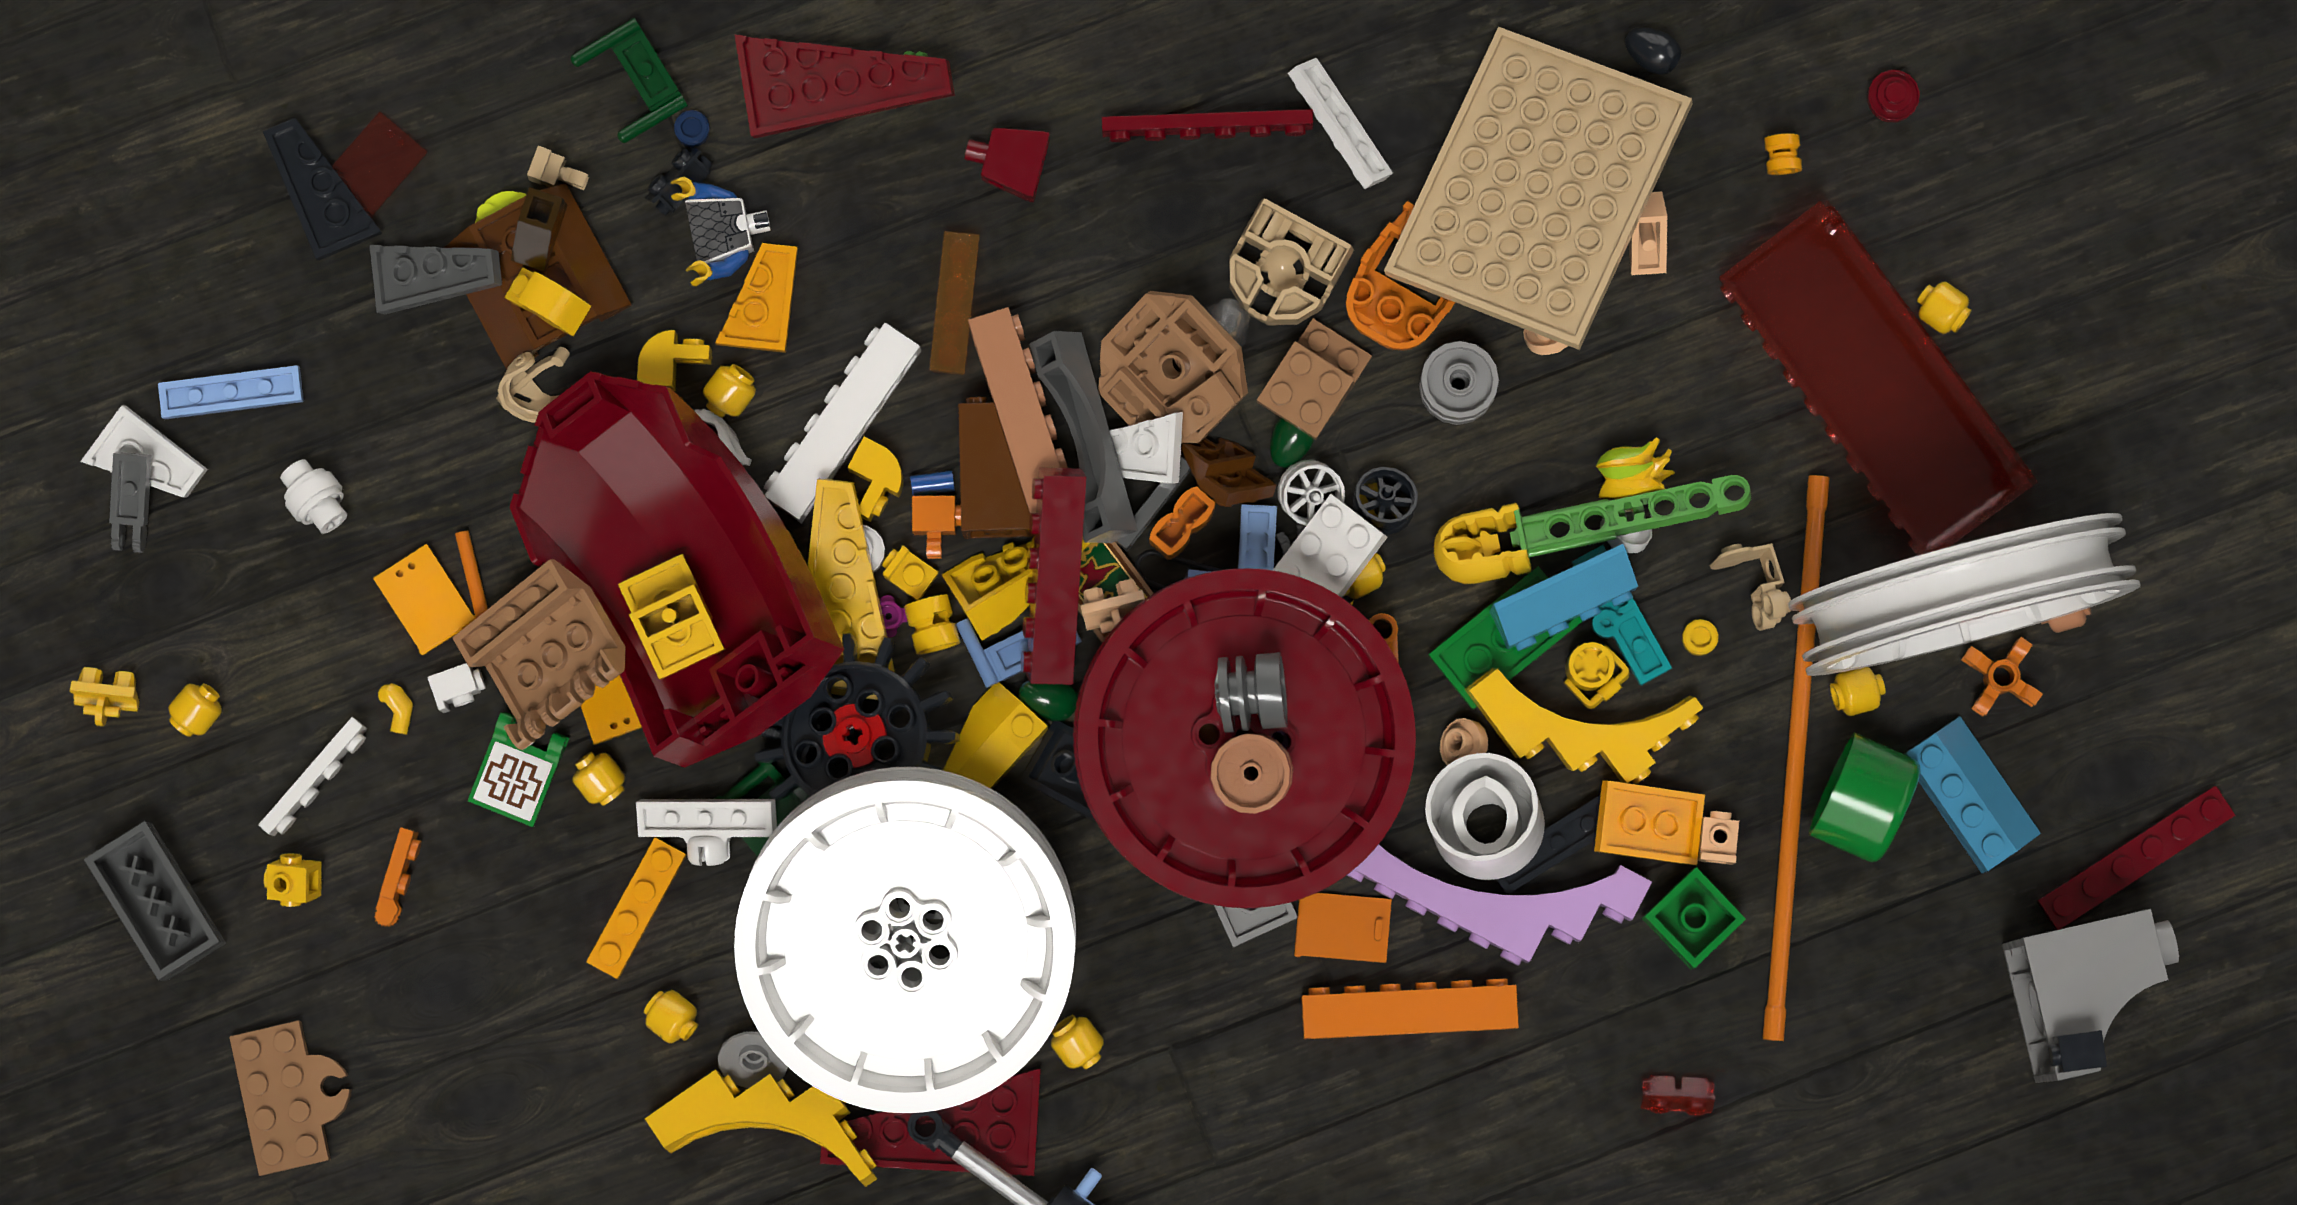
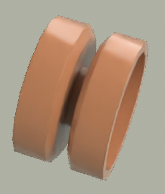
M1246 733L1230 739L1218 750L1212 762L1211 781L1215 793L1226 806L1241 813L1256 814L1271 809L1286 796L1293 780V764L1289 752L1278 740L1266 734ZM1253 766L1258 770V777L1255 780H1249V775L1245 773L1247 767Z

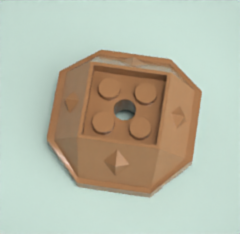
M1156 291L1146 293L1101 341V377H1099L1098 392L1129 426L1169 415L1166 412L1168 407L1219 371L1223 373L1241 400L1248 394L1241 346L1191 295ZM1173 358L1180 362L1182 372H1178L1174 368ZM1239 402L1185 439L1182 435L1181 443H1199Z

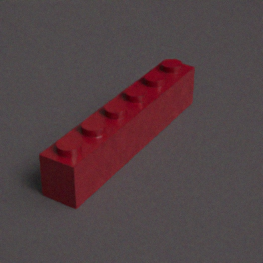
M1039 467L1038 478H1033L1032 499L1037 500L1036 513L1030 514L1029 528L1030 534H1035L1034 548H1028L1027 554L1028 569H1032V582H1027L1025 587L1026 604H1030V616L1024 617L1023 637L1028 638L1027 651H1022L1021 672H1026V676L1031 684L1073 685L1087 479L1082 469Z

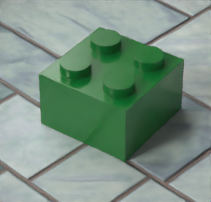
M1697 867L1691 870L1641 918L1690 970L1696 968L1746 920Z

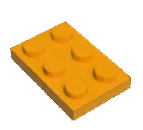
M1602 781L1594 852L1697 865L1705 795L1614 781Z

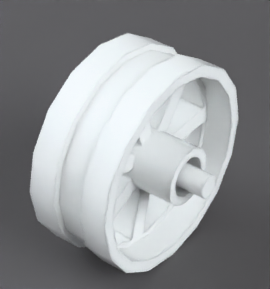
M1301 460L1291 465L1282 474L1278 484V500L1282 509L1297 523L1307 526L1315 515V505L1325 502L1323 499L1324 493L1335 491V497L1344 503L1345 490L1340 477L1325 463L1316 460ZM1317 468L1318 471L1313 481L1310 482L1304 471ZM1325 472L1329 473L1334 483L1319 487ZM1299 474L1303 483L1299 487L1290 486L1291 481ZM1287 492L1301 495L1292 505H1288ZM1307 502V518L1296 515L1294 512Z

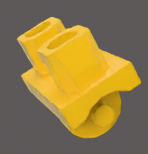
M84 667L78 681L71 682L70 693L74 695V704L84 706L83 714L95 715L96 726H105L107 717L119 718L120 710L138 712L140 702L136 692V679L132 672H116L113 685L102 684L103 673L101 670Z

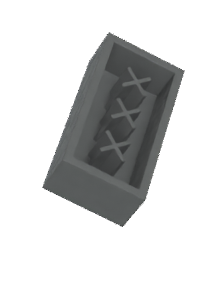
M142 822L84 859L158 980L168 981L226 944L152 823Z

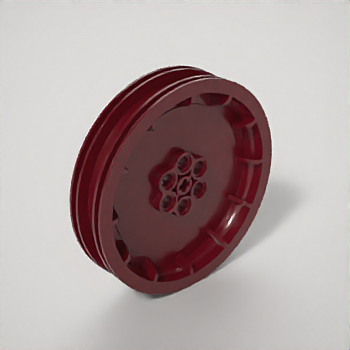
M1252 568L1213 571L1180 580L1147 597L1127 613L1104 639L1087 669L1079 691L1073 728L1075 765L1084 798L1101 831L1116 850L1140 872L1165 888L1199 902L1231 908H1262L1297 901L1331 886L1360 865L1385 837L1401 809L1413 772L1416 747L1414 710L1407 682L1390 647L1370 621L1346 600L1319 584L1288 573ZM1281 652L1286 684L1288 725L1282 728L1263 729L1259 716L1251 714L1250 733H1261L1271 737L1275 732L1283 731L1287 735L1289 743L1285 749L1289 752L1293 764V780L1286 796L1271 809L1256 814L1241 813L1223 803L1215 793L1211 781L1212 762L1218 750L1230 739L1237 737L1235 734L1239 729L1243 731L1240 715H1235V732L1225 733L1223 722L1217 712L1215 678L1218 669V658L1228 657L1231 672L1233 673L1236 672V656H1243L1247 671H1254L1256 654ZM1205 724H1213L1217 729V738L1211 744H1204L1199 738V730ZM1247 767L1245 773L1249 775V780H1254L1251 778L1249 768Z

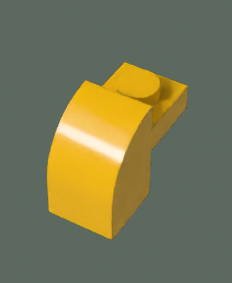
M523 267L504 297L511 303L537 315L551 326L571 336L575 335L591 308V305L561 285Z
M675 330L658 333L646 342L640 352L637 381L667 386L675 391L677 363L712 364V349L709 345H704V340L683 339V344H678V335Z
M864 436L847 468L849 472L871 483L859 505L861 517L871 522L874 515L880 517L889 500V498L884 496L886 492L900 497L903 488V474L896 457L891 451Z

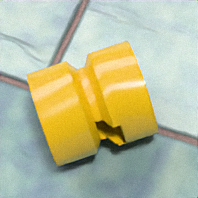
M947 594L928 597L904 606L908 624L916 630L912 634V639L917 655L940 651L961 643L956 624L949 622L953 612Z

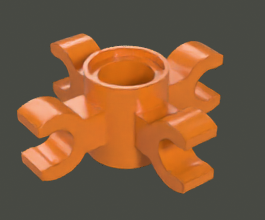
M2020 637L2016 640L2005 659L1996 662L1986 657L1972 646L1968 648L1961 661L1982 673L1986 686L1971 709L1983 717L1988 713L1999 694H2004L2008 691L2030 707L2037 704L2043 693L2020 680V670L2018 668L2033 644ZM1996 668H2004L2009 672L2010 682L2007 686H2000L1995 682L1993 673Z

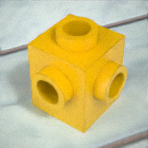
M288 853L280 855V859L267 864V869L264 873L267 899L279 900L281 906L295 907L320 897L321 861L302 860V855Z

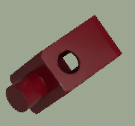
M993 128L989 144L969 139L964 160L983 164L981 179L985 183L1034 203L1050 142V133Z

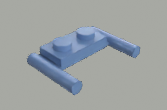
M968 618L956 624L986 688L1021 673L1022 651H1027L1028 638L1023 637V631L983 650ZM1076 631V645H1077V644L1081 643L1082 641H1081V639H1080V637H1079V635H1078V633H1077V631Z

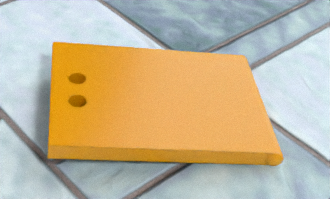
M425 544L373 578L417 645L421 655L426 654L456 635L476 619L428 544Z
M620 675L614 680L609 681V684L603 688H599L595 684L594 695L588 700L585 699V702L581 705L594 745L642 728Z

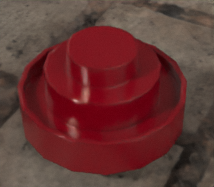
M1889 70L1882 72L1872 81L1867 93V102L1870 110L1877 118L1885 122L1897 123L1906 120L1914 113L1919 103L1920 91L1916 81L1909 74L1900 70Z

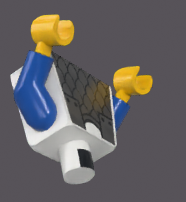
M680 177L671 181V184H678L682 188V193L671 195L673 200L679 201L687 197L691 199L686 200L685 203L697 261L687 267L686 272L694 270L699 274L698 278L690 282L691 285L698 286L706 279L714 280L731 276L748 260L749 253L754 251L751 235L771 231L767 210L747 214L743 199L737 198L734 192L712 184L691 182L686 177Z

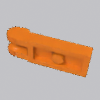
M400 827L376 906L377 912L374 916L376 918L375 921L381 924V926H394L397 920H399L398 916H401L402 908L398 899L400 894L405 895L411 880V875L406 874L410 860L416 861L421 848V841L417 840L418 832Z

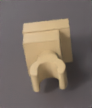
M541 146L537 147L527 173L529 181L540 185L553 187L557 186L558 181L561 180L581 190L585 189L589 177L584 172L564 167L566 163L565 157L554 154L551 150Z

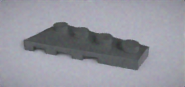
M370 245L376 310L380 314L386 315L502 285L499 251Z

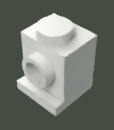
M467 663L427 677L437 707L442 713L450 711L448 706L450 703H453L454 707H459L475 700L473 695L481 693V690L486 689L480 670H473V667H469Z

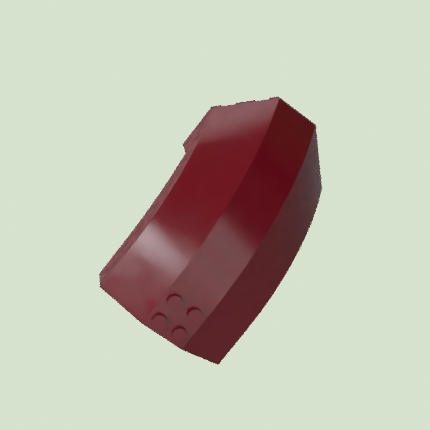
M591 371L541 409L535 422V426L539 428L534 445L528 446L520 473L524 477L519 494H513L509 508L531 562L541 567L548 560L555 559L591 587L625 645V669L620 674V677L631 699L653 756L685 768L759 736L809 699L840 657L844 647L820 591L793 538L758 485L716 433L686 402L667 386L652 385L622 377L616 378ZM683 554L713 617L711 620L725 650L660 680L629 616L631 611L618 584Z

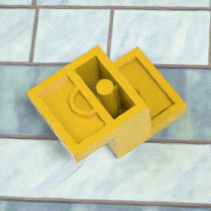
M683 554L618 584L631 611L629 616L660 680L725 650L711 620L713 619L711 612Z

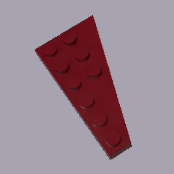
M1041 1069L1012 1076L993 1090L963 1104L935 1110L942 1119L953 1126L950 1130L952 1133L1010 1175L1035 1176ZM880 1112L847 1121L857 1135L853 1143L859 1152L863 1149L867 1150L876 1163V1167L969 1172L938 1148L933 1152L910 1137L908 1121L913 1113ZM923 1116L917 1121L916 1130L919 1135L929 1137L935 1132L936 1123L931 1117ZM821 1146L820 1164L846 1165L828 1149Z

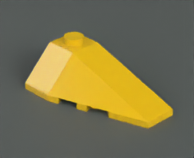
M1035 536L1031 542L1017 547L1014 542L1003 546V552L989 557H985L983 553L972 556L942 574L982 641L1011 624L1030 605L1026 604L1025 601L1026 583L1032 582V569H1028L1027 554L1028 548H1034ZM1084 539L1082 540V551L1090 544L1085 543Z
M998 682L972 707L961 730L960 742L955 743L943 770L964 776L993 789L1049 730L1048 726L1023 702Z

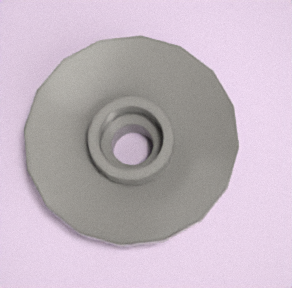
M743 1032L734 1035L722 1044L718 1053V1065L724 1077L729 1074L736 1085L750 1088L769 1074L779 1081L784 1077L788 1066L769 1047L760 1032Z

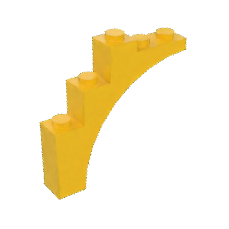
M1496 668L1490 669L1465 688V691L1514 757L1522 758L1525 755L1527 759H1530L1544 748L1541 742L1546 739L1568 770L1575 771L1577 768L1581 772L1586 770L1598 760L1595 755L1600 753L1622 783L1632 781L1633 784H1637L1651 773L1649 767L1656 763L1647 751L1652 749L1655 752L1661 749L1671 740L1668 736L1678 727L1681 730L1690 727L1699 719L1697 713L1703 709L1696 697L1688 696L1667 710L1641 720L1617 724L1584 723L1561 717L1538 706L1519 692Z
M715 1069L645 1118L662 1146L670 1153L696 1139L720 1131L741 1128L777 1129L805 1137L828 1149L848 1166L865 1187L877 1180L872 1171L877 1166L866 1149L859 1152L853 1143L857 1135L846 1120L841 1123L839 1122L850 1114L845 1105L846 1102L834 1098L814 1086L790 1101L795 1095L784 1079L777 1081L771 1074L736 1097L735 1095L740 1090L731 1076L728 1074L723 1077Z

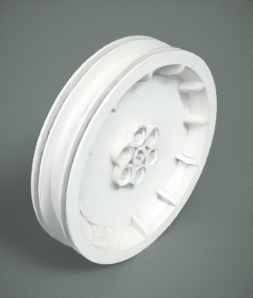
M2106 513L2077 517L1970 541L1853 575L1794 598L1788 603L1789 610L1801 612L1792 617L1793 623H1814L1820 639V646L1802 655L1804 661H1818L1806 668V674L1816 676L1845 672L1967 644L2078 612L2138 589L2141 586L2139 580H2124L2136 573L2135 566L2114 567L2108 551V544L2126 535L2124 528H2112L2122 521L2121 514Z
M923 767L883 768L856 774L823 788L795 808L771 834L755 861L739 905L734 944L737 977L744 1002L758 1031L784 1064L807 1083L834 1098L867 1109L895 1113L935 1111L963 1104L998 1087L1025 1066L1044 1044L1059 1019L1069 992L1074 966L1076 921L1070 887L1059 859L1038 827L1017 806L981 783L951 772ZM895 898H903L909 903L910 908L905 912H897L891 907L890 902ZM929 910H937L943 915L944 920L939 924L933 925L925 920L924 914ZM875 920L882 926V931L875 935L869 934L863 929V924L866 921ZM900 934L904 937L912 935V945L908 942L900 944ZM935 945H944L948 948L950 954L944 959H937L931 954L930 949ZM874 955H882L887 959L888 966L883 969H876L871 966L869 959ZM915 967L921 971L922 978L917 981H909L904 977L903 971L906 968Z

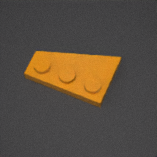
M761 244L744 280L745 283L738 298L729 312V317L722 331L718 335L715 342L716 345L786 353L798 254L797 247Z

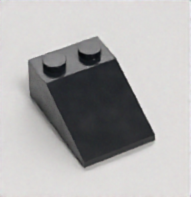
M1053 721L1020 781L1097 824L1086 803L1078 779L1073 748V728L1060 721Z

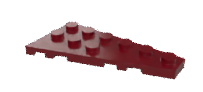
M735 35L750 134L753 138L955 96L950 62L947 59L907 54L898 55L881 51H864L838 46L804 42L795 43L779 41L777 39H760Z

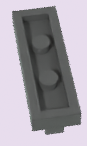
M1180 457L1179 483L1160 482L1134 516L1138 531L1116 541L1117 545L1124 551H1129L1191 472L1187 461Z

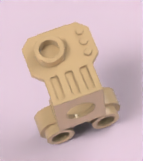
M1734 544L1721 550L1722 554L1710 565L1711 569L1717 570L1735 566L1745 561L1760 558L1767 583L1761 584L1751 594L1753 601L1752 618L1759 631L1774 628L1776 623H1780L1781 618L1786 616V613L1791 612L1788 607L1791 599L1786 591L1781 592L1779 590L1785 582L1773 544L1742 548L1741 544ZM1769 560L1774 567V578L1769 570Z

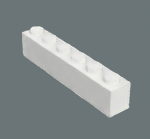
M884 323L881 329L875 327L864 342L867 349L861 358L854 356L844 371L848 375L840 387L836 384L832 387L824 400L828 404L820 416L815 413L804 428V431L808 434L801 444L795 442L790 447L784 457L787 464L780 473L774 471L764 486V489L767 490L765 494L767 500L801 524L814 506L817 479L832 480L921 353V348L918 344L887 323Z

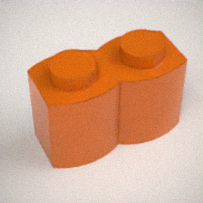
M1197 486L1190 488L1177 500L1173 513L1167 514L1155 524L1149 538L1150 545L1167 560L1178 556L1188 545L1191 534L1201 530L1210 521L1214 513L1215 502Z

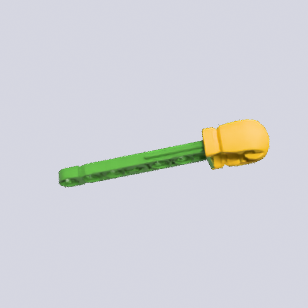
M1730 475L1712 479V484L1696 482L1611 501L1603 499L1523 517L1517 503L1503 505L1498 512L1493 508L1461 514L1448 520L1439 529L1434 541V557L1439 569L1452 581L1462 584H1477L1506 578L1510 571L1516 575L1531 572L1530 557L1615 540L1616 536L1707 518L1716 511L1721 515L1742 510L1751 500L1750 486L1743 477ZM1737 485L1742 487L1745 491L1743 497L1737 501L1728 500L1724 493L1730 486ZM1696 493H1704L1709 496L1710 500L1705 507L1695 508L1690 504L1691 497ZM1662 500H1668L1675 505V508L1670 514L1662 516L1655 512V506ZM1648 504V510L1651 518L1646 519L1643 505ZM1632 509L1635 514L1633 521L1627 522L1626 517H1623L1626 514L1625 510ZM1589 516H1602L1605 519L1604 525L1598 530L1588 529L1585 526V522ZM1558 522H1564L1570 526L1568 534L1561 538L1550 534L1551 527ZM1517 527L1514 532H1510L1513 548L1519 547L1521 550L1514 552L1505 551L1500 555H1493L1500 552L1501 549L1498 535H1490L1489 533L1496 531L1504 532L1510 528Z

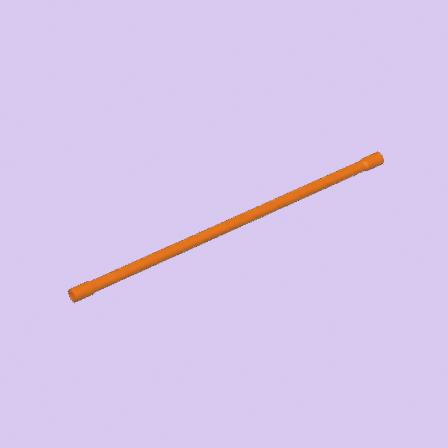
M1808 476L1807 522L1801 595L1819 588L1824 520L1828 505L1830 480L1826 476ZM1814 623L1798 624L1768 999L1763 1026V1039L1784 1041L1785 999L1812 676L1806 674V668L1813 664V662L1804 661L1802 655L1814 648L1816 630Z

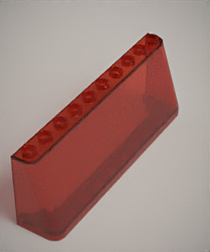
M1819 201L1719 277L1723 283L1720 286V290L1731 304L1736 301L1742 308L1744 313L1740 316L1752 332L1758 330L1765 339L1761 343L1764 350L1773 360L1779 358L1786 369L1782 373L1793 388L1799 386L1805 393L1807 398L1803 401L1815 417L1820 414L1828 424L1824 428L1827 435L1836 445L1842 443L1849 454L1845 456L1846 460L1856 473L1862 471L1868 478L1870 483L1866 486L1878 502L1883 499L1891 509L1887 514L1893 524L1899 530L1905 528L1911 536L1912 540L1908 543L1917 556L1952 546L2038 483L2028 466L1829 201Z

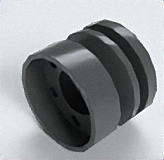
M1281 652L1256 654L1254 671H1247L1243 656H1236V672L1233 673L1231 672L1229 658H1218L1215 698L1217 712L1223 722L1225 733L1235 732V715H1240L1243 731L1250 730L1251 714L1257 713L1263 729L1287 727V695Z

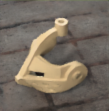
M558 347L552 356L544 358L535 365H533L535 357L530 352L522 353L515 358L508 366L505 375L499 383L496 399L501 406L512 415L535 423L538 412L558 396H549L543 393L532 379L551 366L562 367L570 355L569 351L564 347ZM515 393H518L530 398L531 401L528 403L526 401L514 397L513 395Z

